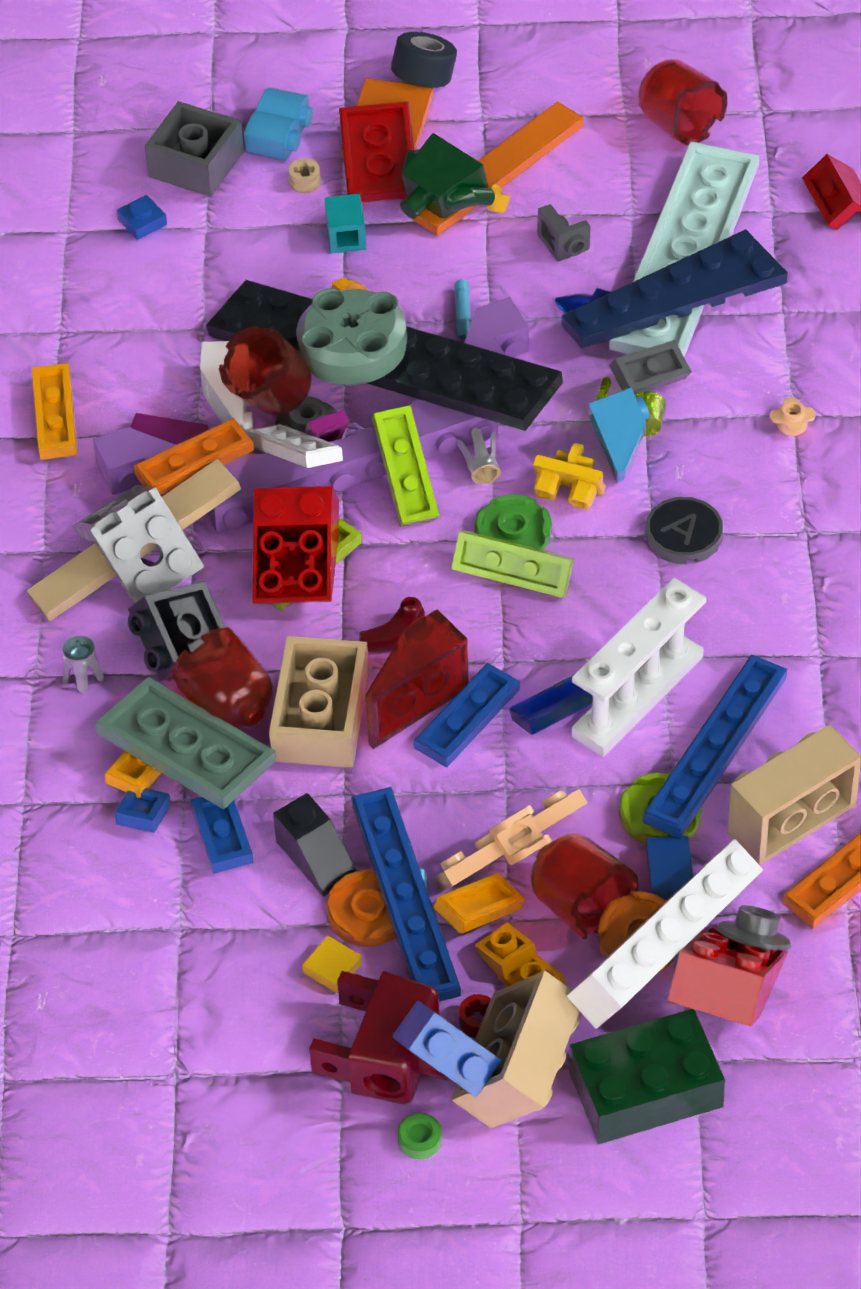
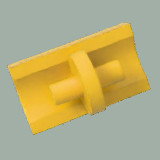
M575 442L570 452L557 450L555 459L536 454L533 463L536 473L534 491L539 498L555 500L559 486L562 485L571 488L568 497L569 504L577 508L589 510L596 495L603 496L606 483H603L602 480L603 472L593 469L595 459L583 456V444Z

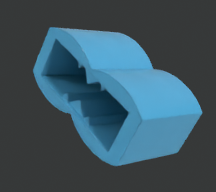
M268 87L262 94L257 110L252 114L244 132L246 152L284 161L289 158L292 151L296 152L300 145L301 133L304 128L310 126L313 118V108L309 107L308 95Z

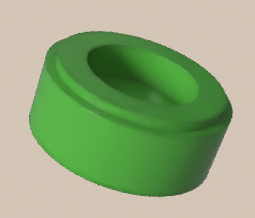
M414 1113L405 1117L398 1126V1145L406 1156L413 1159H426L436 1154L440 1149L442 1129L440 1123L433 1116L426 1113Z

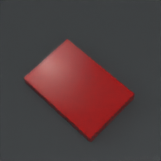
M409 101L339 108L347 195L360 194L361 202L406 198L407 194L401 172L405 154L409 150H414Z

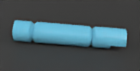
M460 279L454 284L456 332L459 338L465 340L471 325L469 282Z

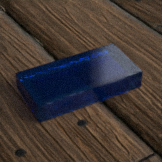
M572 675L509 708L512 721L533 735L591 705L593 695L572 683V677L574 676Z

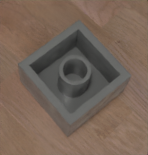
M180 101L175 104L145 145L148 176L150 178L212 197L244 152L241 120Z

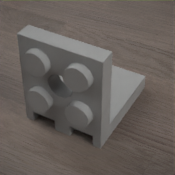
M135 485L72 526L80 539L97 544L133 604L144 596L170 590L205 567L156 487ZM148 543H154L160 550L159 560L151 566L145 565L140 558L141 549Z

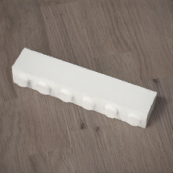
M733 839L567 995V998L597 1029L644 987L744 890L763 869L737 840Z

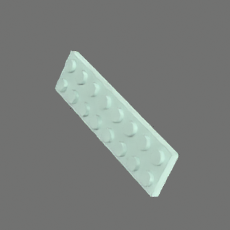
M690 142L634 281L732 236L759 167V155ZM704 305L692 308V314L680 318L678 315H670L659 319L658 325L635 330L629 334L609 340V350L631 354L675 340L685 357Z

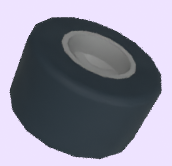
M406 32L397 37L391 71L396 77L412 85L426 88L444 87L451 82L457 49L451 42L440 36L426 32Z

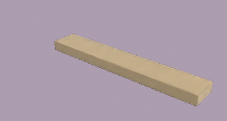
M216 459L162 496L183 530L240 491L241 487L237 479ZM94 543L26 591L34 604L51 622L116 575L97 544ZM148 543L143 546L140 558L152 552L157 546L154 543Z

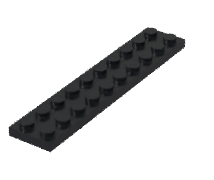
M245 280L206 324L208 335L224 341H247V348L304 364L298 348L296 329L300 317L312 305L313 299ZM407 327L406 351L401 362L387 375L367 384L526 431L563 384L562 371Z

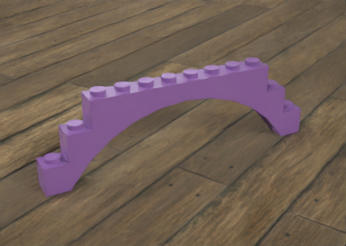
M508 297L476 308L464 343L507 356L517 357L529 352V326L512 299ZM420 399L409 404L413 412L425 461L458 450L457 440H462L465 446L474 444L472 438V430L474 428H478L481 431L484 441L491 438L493 432H495V436H498V423ZM374 426L346 438L331 441V443L342 447L343 461L306 468L269 453H248L225 464L224 466L239 482L241 490L206 513L217 534L254 521L255 488L332 486L334 491L338 492L386 475ZM130 427L93 438L96 464L112 495L129 490L135 485H142L134 474L133 465L176 446V444Z

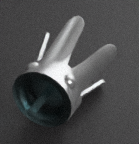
M74 636L68 639L63 646V660L65 664L63 684L68 683L70 671L73 668L78 690L82 694L88 690V666H90L99 682L105 681L99 662L94 655L96 647L90 638Z

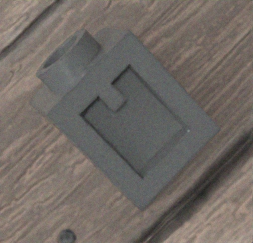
M551 204L538 208L537 235L557 262L589 250L591 226L586 220L569 226L567 219L564 216H560Z

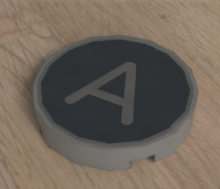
M693 497L671 498L655 506L646 519L648 545L651 551L661 559L675 564H686L687 560L697 559L696 563L704 561L716 553L722 543L723 520L718 511L705 501Z

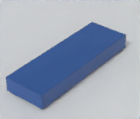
M487 662L415 738L414 749L447 768L520 690V681Z

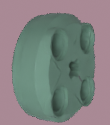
M334 288L323 289L314 295L312 305L304 311L296 329L298 348L305 366L318 378L334 384L358 385L377 380L395 369L406 351L407 327L405 316L399 307L397 297L389 292H373L361 289L341 291Z

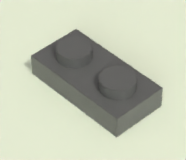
M675 340L615 358L609 365L621 390L632 387L635 395L684 380L692 373Z

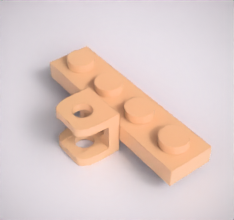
M563 789L541 801L545 809L534 816L532 813L535 811L531 805H528L490 828L489 831L491 833L474 842L478 849L474 853L465 857L463 852L460 851L441 862L440 865L444 871L433 877L440 892L454 886L503 855L511 866L552 842L548 834L543 836L541 832L587 804L580 789L567 796Z

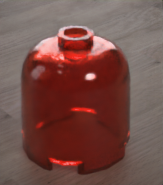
M678 59L663 60L655 64L646 72L638 90L639 106L646 117L673 139L686 146L690 142L700 143L710 136V133L707 131L713 126L716 119L719 121L723 120L728 105L727 93L720 87L717 81Z
M250 326L239 331L227 343L226 348L228 352L224 358V365H219V372L222 383L232 394L255 409L269 415H284L295 410L305 400L311 389V370L302 354L277 330L269 328L259 329L256 326Z
M217 628L203 634L200 637L204 642L202 645L197 647L191 654L187 650L180 654L173 665L171 678L189 701L203 708L210 715L222 719L237 729L257 724L264 717L265 709L269 705L273 694V685L268 672L242 638L236 635L231 628Z
M580 834L562 835L542 847L536 856L530 875L532 890L537 898L582 939H587V935L594 932L598 933L601 915L610 902L618 897L630 895L631 890L637 892L639 888L638 876L631 868L593 840Z

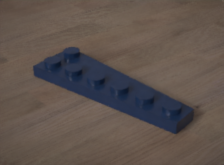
M745 229L562 315L561 326L581 348H585L629 334L635 330L658 325L659 319L670 315H678L680 318L692 314V308L708 303H710L711 307L724 304L727 297L743 293L746 297L787 283L788 272Z

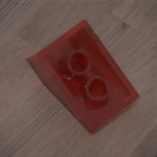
M438 609L425 617L417 618L403 631L365 694L368 744L373 749L452 700L469 682L467 637Z

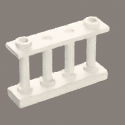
M673 578L572 677V683L593 695L592 708L572 726V738L604 757L703 658L704 648L685 637L684 628L685 623L706 603L704 595Z

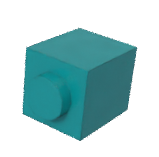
M360 194L324 197L330 253L366 250L365 222Z

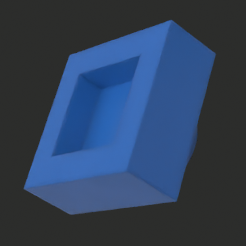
M148 195L117 209L118 221L137 240L167 225L166 214Z
M145 788L139 799L134 792L128 790L115 811L116 824L155 833L171 806L170 795Z

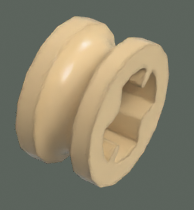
M302 158L290 164L288 169L290 176L289 184L294 191L310 193L319 188L321 184L320 166L315 160Z

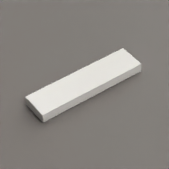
M281 424L248 430L249 432H246L253 441L254 448L306 468L343 461L342 447Z

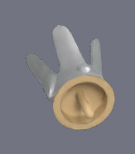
M474 428L472 430L475 458L462 440H457L456 442L467 461L473 482L477 484H490L501 474V469L496 461L495 432L491 434L490 447L486 448L481 431L478 428Z

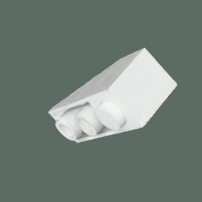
M247 341L202 342L200 372L204 397L222 423L234 418L245 432L253 430L252 411H247V406H254V384H249V379L255 378L256 365L255 356H248Z

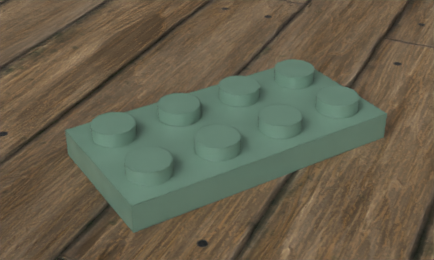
M150 677L146 678L96 721V734L223 810L275 763V750Z

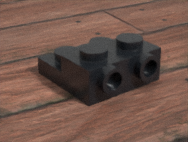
M205 581L144 596L128 608L130 613L128 617L129 629L134 635L140 636L146 649L144 653L145 665L150 671L156 672L159 681L188 674L199 666L228 659L237 653Z

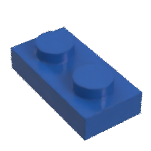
M203 797L191 799L192 811L213 874L252 864V851L235 801H232L223 810Z

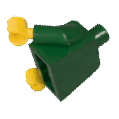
M435 133L429 136L420 149L409 150L405 154L401 175L407 197L400 203V207L408 217L415 219L422 211L427 209L440 218H446L453 212L475 205H485L496 213L506 211L511 196L508 194L502 195V188L499 185L487 188L484 164Z

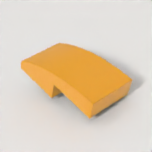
M508 922L475 944L478 954L507 987L544 970L566 985L564 975L537 955L534 942Z

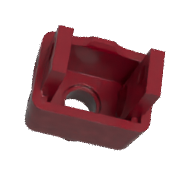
M341 970L337 980L339 1004L366 1011L351 1048L313 1038L309 1048L312 1072L350 1082L352 1094L398 1104H407L412 1101L423 1074L448 1080V1077L392 1037L417 1000L440 1016L439 995L436 989L383 971L379 980Z

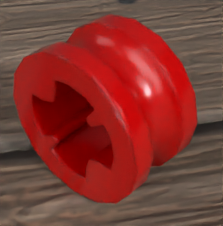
M473 994L461 1002L459 1006V1025L462 1032L467 1036L476 1038L482 1021H477L472 1016V1013L480 1011L481 1016H484L491 1000L490 997L482 994Z

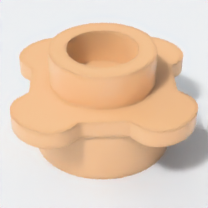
M789 397L783 400V405L779 409L771 411L770 420L773 423H777V427L782 433L795 436L806 430L807 422L815 419L816 412L813 408L804 407L796 398Z

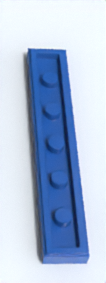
M750 655L644 812V824L681 839L786 680L787 668L755 655Z
M392 787L352 796V807L410 979L435 988L439 995V1002L460 997L461 987Z

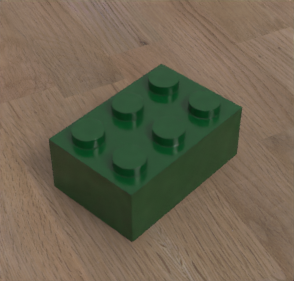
M694 1009L569 1044V1073L598 1145L723 1108L725 1078Z

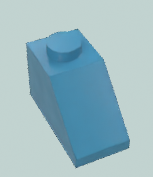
M632 387L589 403L588 408L589 418L617 483L625 479L644 436L646 428L645 419L650 418L643 397L636 398Z

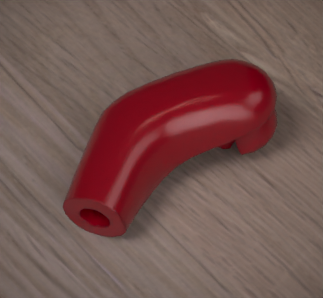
M416 597L404 598L401 601L400 608L390 621L381 626L359 632V641L367 642L368 652L396 650L402 647L424 620L425 611L421 601Z

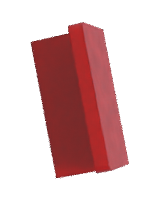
M826 154L802 177L828 226L838 230L857 211L861 213V182L850 166Z

